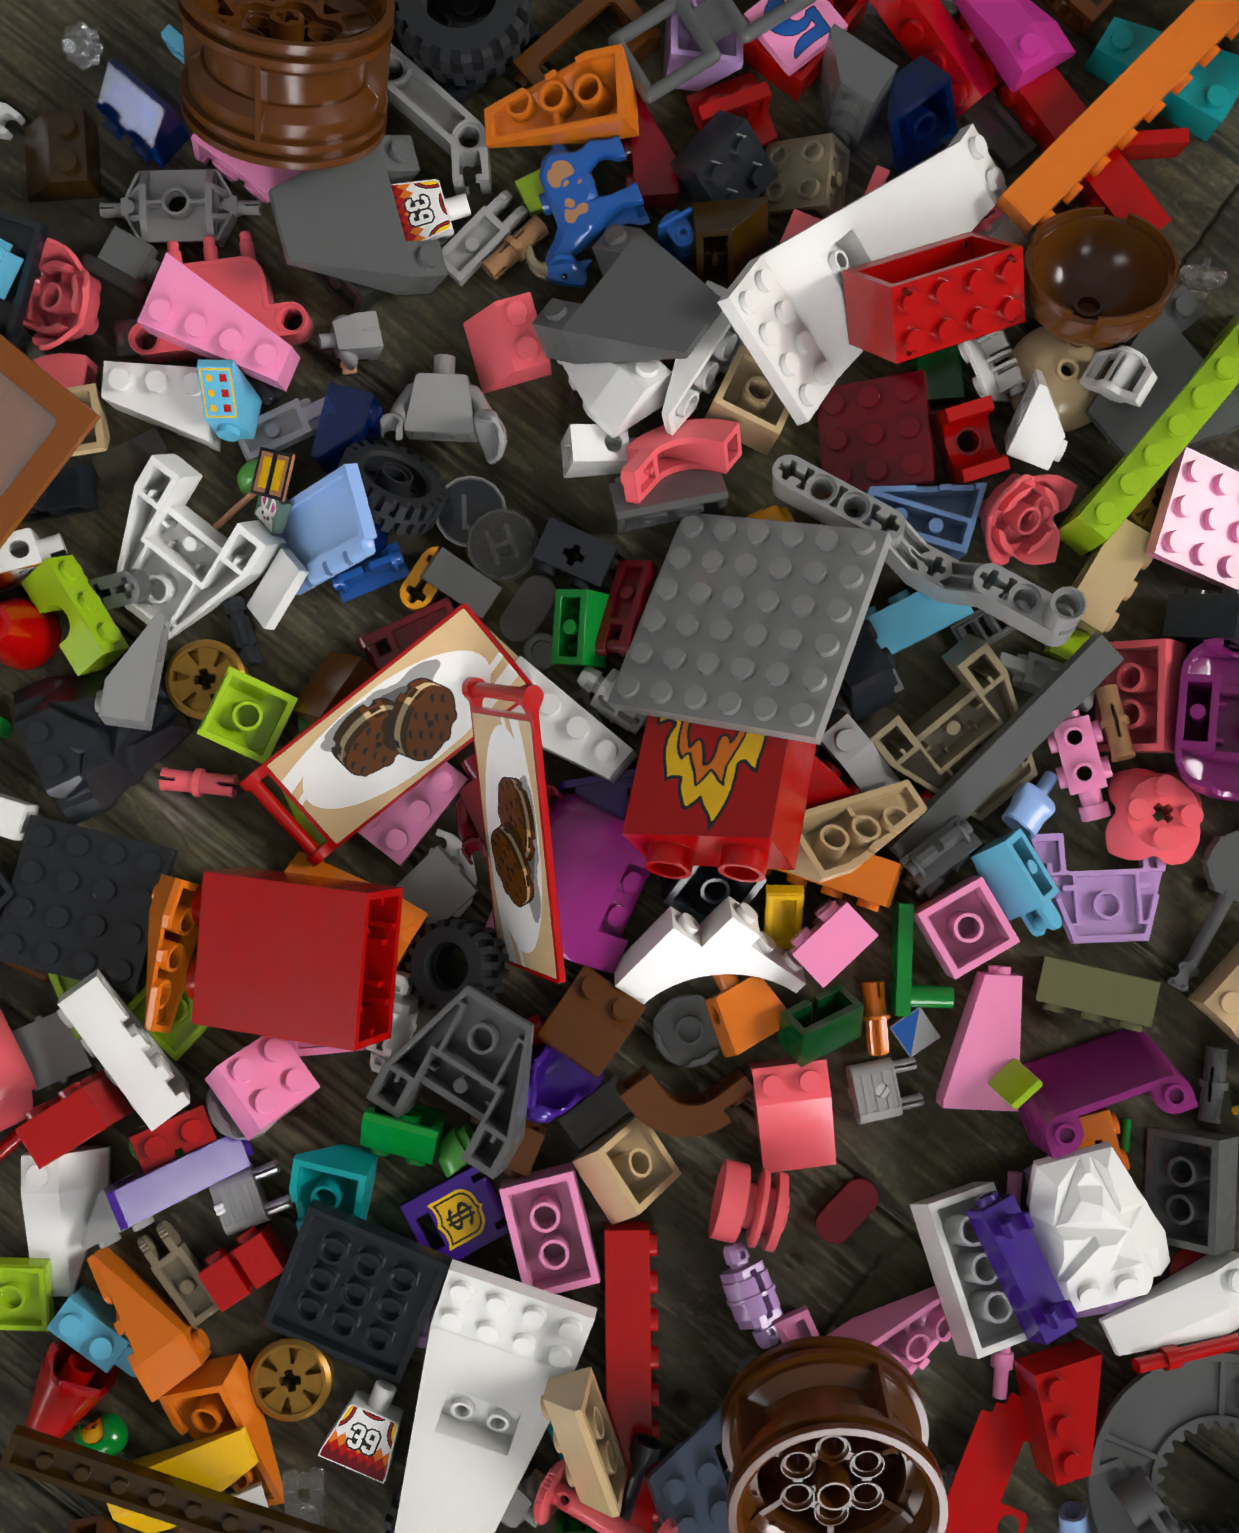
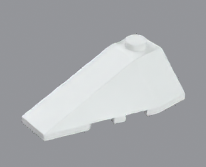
M556 360L566 370L569 376L568 382L572 389L577 390L582 398V407L586 414L612 438H615L664 406L672 371L659 360L572 364Z
M111 1145L78 1146L40 1170L29 1152L21 1155V1199L29 1258L51 1259L53 1297H70L75 1293L88 1251L84 1250L82 1246V1241L98 1193L111 1184Z
M1228 1251L1216 1256L1207 1254L1153 1286L1148 1294L1138 1296L1115 1311L1098 1319L1115 1355H1127L1158 1349L1172 1344L1180 1345L1222 1337L1239 1328V1253Z

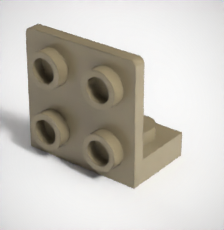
M834 133L775 141L767 145L766 154L778 174L761 193V197H768V215L793 212L794 209L799 211L815 209L825 218L845 206L851 151Z

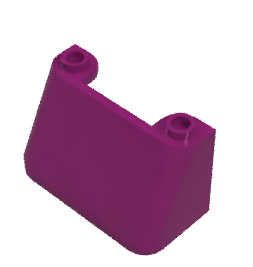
M1122 1028L1023 1064L1043 1084L1039 1090L1018 1108V1112L1029 1141L1052 1159L1071 1153L1081 1145L1084 1132L1079 1116L1145 1092L1153 1099L1156 1106L1166 1113L1178 1114L1199 1107L1189 1082L1153 1039L1143 1030L1142 1032Z

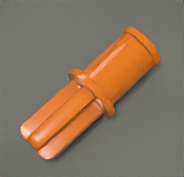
M885 981L861 982L864 1004L862 1020H865L868 1054L872 1056H883L889 1053L887 1019H890V1014H887Z

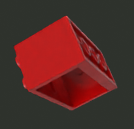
M966 232L842 271L849 344L896 364L1026 322L1023 246L973 232Z

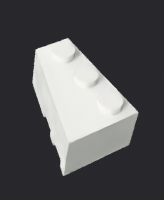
M104 361L101 398L114 409L175 432L179 436L192 439L220 452L221 439L204 417L197 367Z

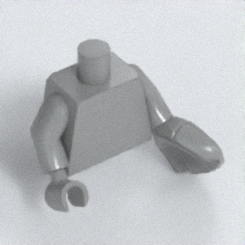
M448 354L435 355L433 373H417L414 382L406 385L390 412L381 417L380 436L384 437V434L391 430L396 432V440H401L403 438L404 426V431L409 440L479 441L487 462L495 464L502 458L507 444V433L504 424L499 419L497 412L493 411L481 389L472 385L467 375L455 374L456 357Z

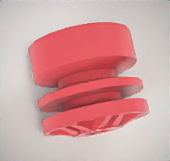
M725 1159L718 1175L713 1196L708 1229L709 1238L733 1244L736 1242L741 1229L744 1228L746 1229L747 1247L756 1248L761 1235L762 1251L773 1253L778 1245L781 1233L785 1229L789 1213L788 1173L777 1172L771 1184L770 1169L763 1168L756 1183H751L750 1164Z

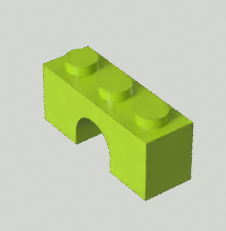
M66 555L46 558L21 582L23 588L40 614L63 609L68 616L70 631L67 638L59 646L77 676L106 669L130 648L104 607L101 598L89 585V580L74 556Z

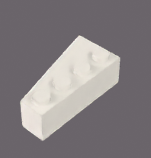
M520 655L515 662L532 683L543 690L544 694L543 702L539 709L542 749L614 784L637 757L634 750ZM520 704L511 710V712L525 714Z
M98 969L59 996L57 1005L60 1009L57 1010V1014L68 1028L74 1027L82 1037L80 1041L85 1050L93 1058L97 1057L103 1065L108 1078L115 1086L120 1088L132 1108L140 1115L151 1132L190 1103L189 1082Z

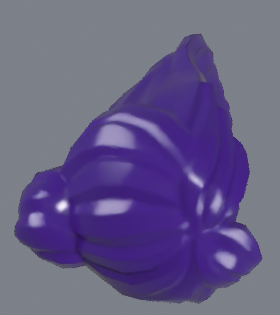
M545 1044L531 1057L526 1120L534 1121L535 1123H550L554 1117L564 1114L581 1099L594 1093L603 1081V1072L596 1079L555 1049Z

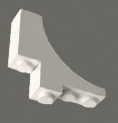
M730 896L701 924H698L690 914H682L670 906L621 956L614 972L615 987L642 1004H645L649 999L673 985L703 976L720 974L754 976L773 981L795 993L806 984L803 966L794 958L789 950L785 951L776 945L768 934L759 930L758 915L755 910L747 903L742 902L740 904Z

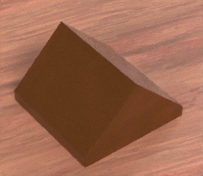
M330 651L299 696L292 712L312 724L375 674L376 671L361 657Z

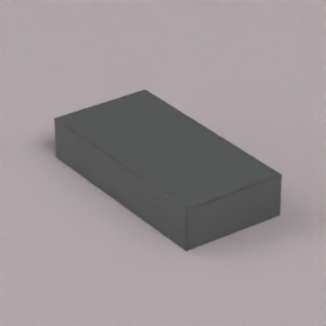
M440 546L420 575L421 579L458 604L467 603L479 618L484 617L502 589L496 583Z

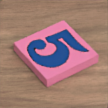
M761 0L745 12L743 17L750 24L787 0ZM817 0L757 39L790 77L825 49L830 29L834 23L847 31L848 24L828 0Z

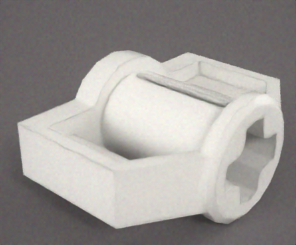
M1123 345L1096 352L1079 382L1085 389L1099 393L1109 400L1117 403L1125 402L1140 408L1158 377L1144 354L1132 347ZM1114 360L1104 379L1098 380L1108 361ZM1141 366H1145L1146 369L1132 392L1128 391L1127 389Z

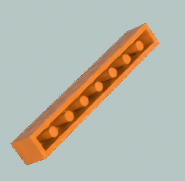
M1195 0L1001 195L995 206L1025 236L1034 228L1038 229L1044 222L1056 216L1057 214L1053 209L1061 201L1068 205L1084 188L1080 182L1089 173L1095 178L1111 161L1107 155L1116 146L1122 151L1136 137L1138 132L1135 127L1143 119L1150 123L1163 110L1166 104L1162 100L1171 91L1177 96L1191 82L1194 77L1190 72L1198 64L1205 68L1219 54L1221 49L1217 45L1226 36L1232 41L1239 34V0Z

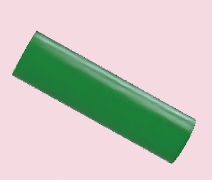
M1122 1118L1120 1148H1123L1126 1153H1129L1132 1122L1130 1118Z

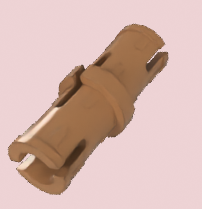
M533 215L513 235L508 234L505 236L503 243L491 255L480 262L485 273L493 281H497L516 262L524 261L526 259V246L531 245L533 248L538 242L549 235L548 228L538 216Z
M1109 684L1096 688L1094 691L1102 717L1099 725L1101 731L1106 733L1112 762L1134 758L1136 754L1133 750L1127 726L1131 722L1129 715L1124 714L1118 692V684Z

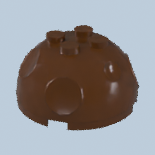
M1105 207L1077 208L1050 218L1032 235L1026 253L1023 256L1025 297L1032 311V317L1062 342L1069 343L1077 348H1106L1114 346L1119 342H1127L1162 315L1164 307L1173 294L1179 269L1178 258L1173 245L1166 235L1155 225L1138 215L1129 212L1127 219L1103 214Z

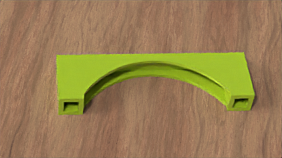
M1239 311L1212 341L1214 344L1206 358L1163 413L1102 481L1075 506L1058 527L1060 540L1080 556H1083L1111 538L1239 383Z

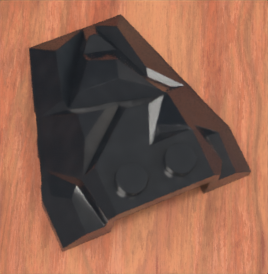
M164 665L151 731L106 725L98 716V713L95 712L96 694L98 690H103L105 679L111 671L93 672L81 676L75 674L46 677L13 692L14 707L19 715L15 718V724L42 785L50 797L56 798L61 811L73 825L82 823L110 810L118 802L116 799L130 786L138 784L143 779L142 775L156 762L160 763L194 731L187 715L178 710L168 696L165 686L166 668Z

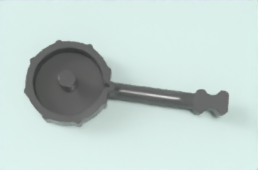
M1232 829L1219 835H1214L1213 840L1205 850L1203 858L1200 860L1208 888L1217 893V899L1184 960L1176 963V973L1166 977V983L1180 991H1187L1189 989V979L1199 975L1200 970L1197 967L1233 902L1239 904V829Z

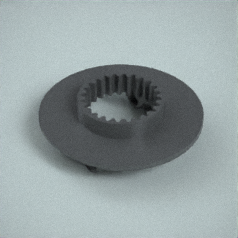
M1230 1351L1183 1363L1182 1368L1171 1371H1164L1161 1368L1141 1373L1132 1379L1111 1402L1095 1432L1091 1475L1087 1476L1089 1505L1098 1533H1239V1521L1235 1522L1231 1518L1226 1519L1225 1528H1221L1215 1522L1212 1524L1210 1531L1203 1523H1199L1194 1528L1189 1520L1185 1519L1182 1522L1174 1512L1170 1511L1169 1505L1163 1499L1165 1491L1159 1483L1163 1482L1165 1477L1158 1470L1161 1467H1167L1168 1462L1164 1459L1163 1455L1164 1453H1174L1173 1440L1185 1441V1430L1196 1434L1198 1424L1202 1423L1208 1430L1212 1428L1215 1421L1222 1429H1226L1230 1425L1236 1432H1239V1352Z

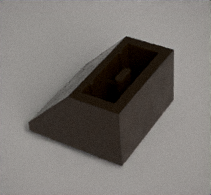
M768 197L693 203L696 276L704 283L708 280L728 289L750 260L768 251Z

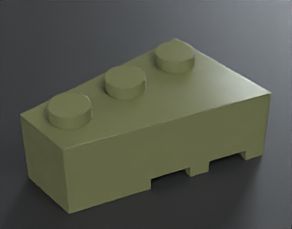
M1045 956L1036 1000L1044 1002L1043 1009L1065 1014L1066 1008L1082 1011L1080 1018L1103 1023L1104 1017L1120 1020L1119 1027L1142 1032L1143 1026L1152 1028L1161 982L1159 980L1146 979L1127 973Z

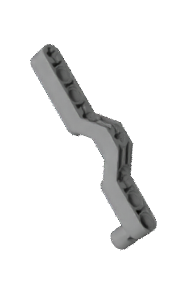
M784 455L774 462L772 467V491L778 499L825 525L881 531L889 529L890 531L888 532L892 542L885 562L906 585L937 602L977 607L1051 647H1059L1065 644L1085 613L1087 601L1084 594L1077 588L1071 586L1061 587L1052 594L1000 565L994 563L961 562L927 544L898 510L795 455ZM817 492H824L830 497L825 500H819L812 495ZM855 509L863 515L858 518H852L845 514V512ZM932 570L937 571L933 576L928 575ZM987 583L993 585L989 590L983 588ZM1006 591L1008 595L1006 600H1003L1001 598ZM1013 601H1026L1031 609L1020 610Z

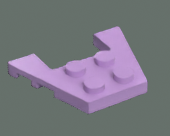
M1063 833L1037 834L1035 838L1028 839L1060 891L1052 898V902L1061 916L1062 925L1070 944L1149 941L1159 900L1158 889L1162 872L1165 871L1167 864L1163 863L1158 857L1151 856L1138 860L1139 868L1068 871L1066 869Z

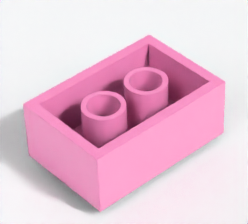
M572 1162L530 1172L528 1177L520 1175L519 1178L510 1177L502 1179L499 1192L521 1282L554 1294L600 1283L601 1269L576 1168Z

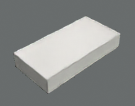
M281 548L247 604L248 609L264 629L274 630L309 573L289 549Z

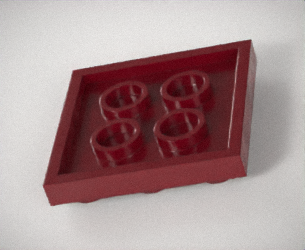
M924 370L843 384L831 388L817 409L822 470L863 492H866L870 486H918L937 483L927 376ZM825 493V498H829L830 496Z

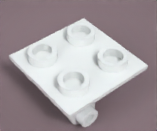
M1004 329L959 343L958 348L964 361L967 364L971 363L976 376L972 378L978 395L981 398L991 395L992 400L995 402L1008 403L1010 400L1007 393H1010L1011 397L1024 393L1023 385L1026 381L1019 366L1013 367L1018 363L1017 359H1011L995 366V363L1013 354L1012 349L1000 352L1010 346Z

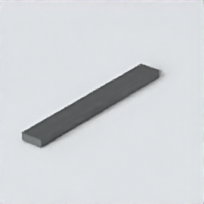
M1095 632L925 804L928 808L926 812L885 846L900 860L957 815L962 820L967 819L1124 658L1101 633Z

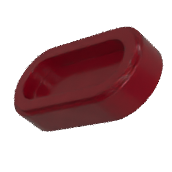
M859 1176L846 1180L818 1210L815 1216V1228L824 1241L831 1244L844 1242L875 1210L879 1197L871 1181Z

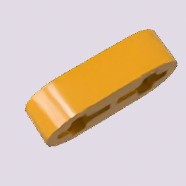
M431 547L421 555L400 588L401 601L409 610L416 612L432 605L441 592L427 583L422 591L426 596L423 602L416 600L414 604L410 603L412 597L408 593L411 588L416 590L420 588L424 582L420 575L439 547Z

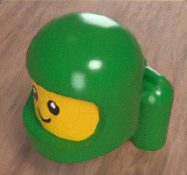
M112 1412L102 1414L101 1417L88 1425L80 1423L73 1427L72 1430L76 1444L112 1456L122 1452L128 1442L126 1423L119 1415Z

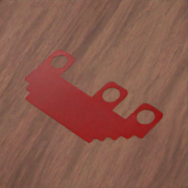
M1011 1393L1005 1404L995 1403L992 1412L984 1409L980 1411L947 1495L949 1515L945 1533H998V1523L1007 1515H1012L1018 1520L1019 1529L1017 1533H1024L1028 1523L1026 1513L1000 1503L1023 1442L1031 1443L1020 1395Z

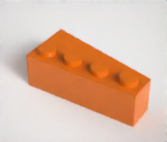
M873 855L852 873L821 883L791 874L788 870H775L787 873L785 881L796 885H803L805 888L808 881L822 885L820 893L842 900L843 894L846 893L858 898L856 905L878 912L880 905L891 909L904 866ZM767 869L766 874L771 876L773 869Z

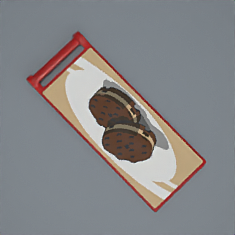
M462 603L259 767L245 776L238 784L245 792L250 790L308 855L306 860L315 867L336 848L474 740L469 701L461 690L462 683L466 678L479 677L488 683L517 687L533 683L467 603ZM484 698L482 702V707L511 711L519 705L517 702ZM269 775L327 841L318 845L261 780Z
M468 677L463 681L461 690L469 701L485 847L489 854L487 865L494 929L497 932L495 938L503 939L506 945L502 948V952L509 954L510 961L505 963L559 984L566 981L539 720V709L544 698L543 690L533 684L517 687L488 683L479 677ZM484 698L517 702L524 709L525 714L482 707V702Z

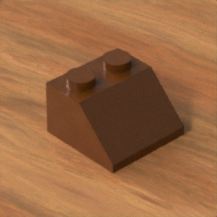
M584 965L574 977L536 1034V1037L597 1079L627 1039L646 1007L615 987L614 984Z

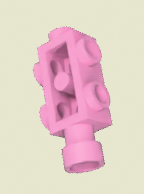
M1079 709L1074 710L1047 739L1051 754L1059 752L1062 767L1055 768L1060 788H1068L1070 796L1078 794L1081 807L1078 808L1081 822H1089L1111 816L1108 801L1103 800L1100 788L1108 787L1106 778L1113 777L1108 756L1100 757L1096 743L1103 741L1098 720L1090 722L1089 714L1081 716ZM1072 730H1078L1082 734L1081 742L1075 745L1067 740V735ZM1087 766L1092 770V775L1088 780L1078 778L1077 770L1080 767Z

